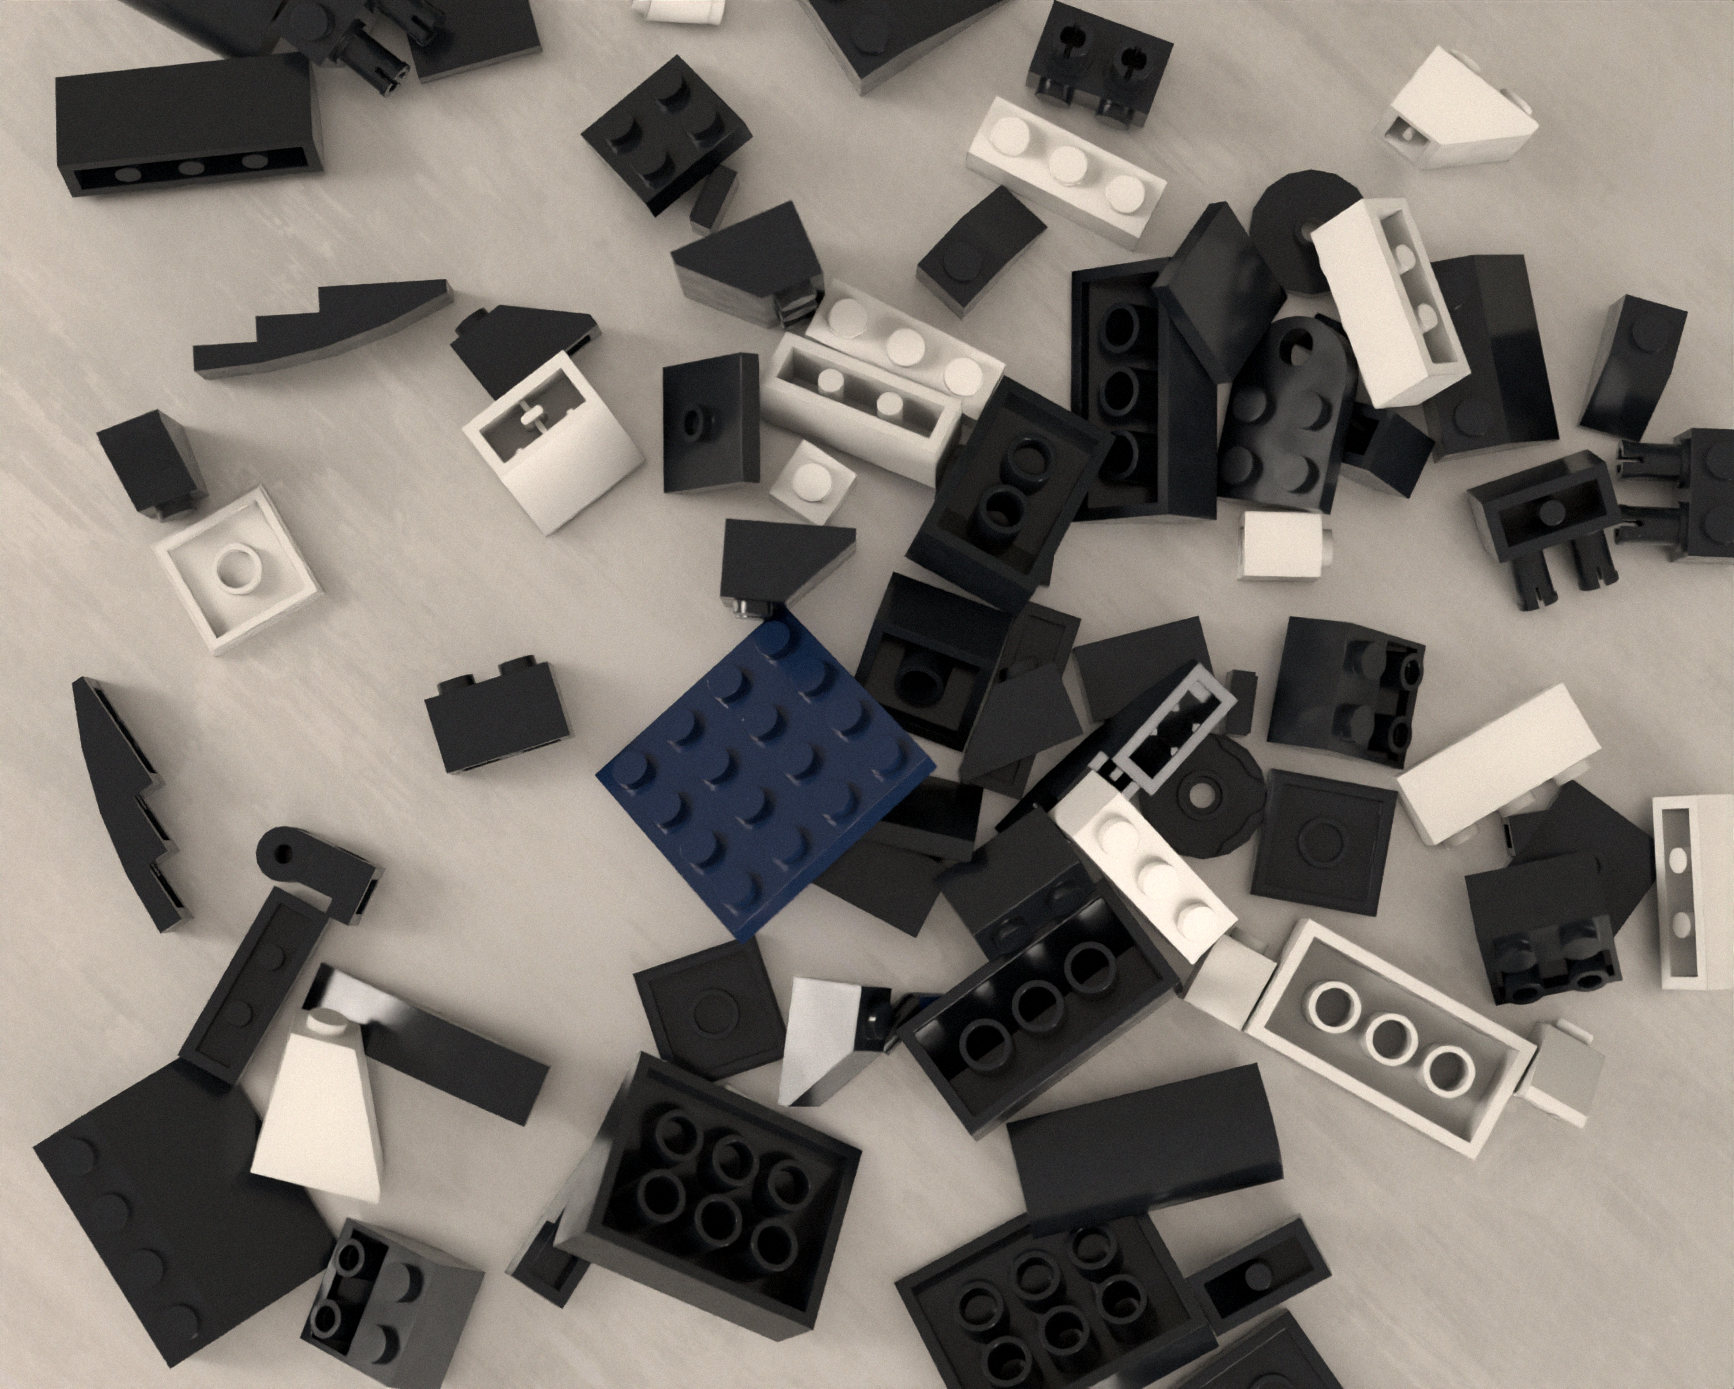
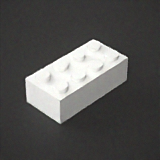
M1299 918L1275 961L1278 963L1241 1031L1452 1150L1475 1161L1538 1046L1309 918Z

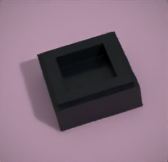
M720 164L709 173L689 215L694 233L706 237L718 232L740 185L738 172Z
M1233 669L1226 673L1225 688L1238 701L1220 720L1219 735L1243 738L1251 734L1258 676H1255L1256 672Z

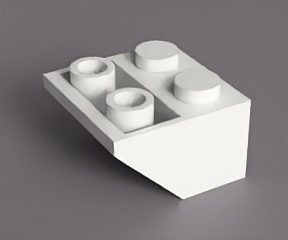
M1437 45L1393 100L1371 133L1418 170L1425 171L1509 161L1540 126V123L1530 116L1532 109L1520 96L1508 89H1501L1499 92L1479 77L1481 69L1470 57L1456 49H1451L1447 52Z
M564 350L560 351L461 428L546 538L646 461L644 455Z

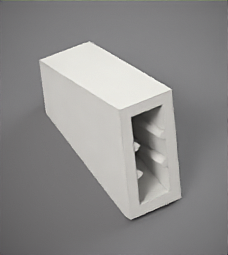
M296 1008L256 1144L251 1173L378 1204L383 1180L384 1159L360 1024L348 1021L343 1014L332 1009L313 1008L308 1011Z

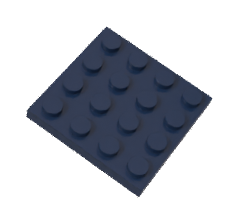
M777 609L774 612L773 621L762 622L598 771L595 776L726 929L743 945L938 766L789 609Z

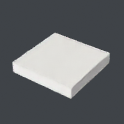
M262 483L255 485L150 546L212 656L215 657L220 656L326 595L324 588L268 490Z

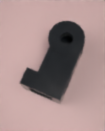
M281 826L269 830L260 839L256 849L257 864L263 874L271 880L279 882H299L332 898L325 915L347 926L359 925L386 869L322 837L296 827Z

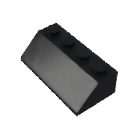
M1172 257L1072 271L1071 412L1116 436V439L1071 523L1178 524L1217 520V384L1213 382L1151 289Z
M1104 877L1095 883L1096 889L1088 893L1075 910L1063 916H1055L1032 932L1029 940L1022 947L1010 953H1002L991 962L986 963L895 1030L976 1142L1183 991L1181 979Z

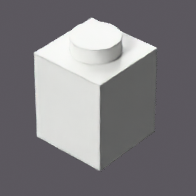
M803 439L768 491L769 499L807 525L829 526L856 486L857 474Z
M1245 511L1238 518L1237 581L1315 582L1321 578L1322 567H1331L1333 534L1331 529H1322V514Z
M1235 926L1230 936L1223 934L1199 957L1178 998L1231 1028L1241 1031L1278 963L1263 956L1269 946L1267 943Z

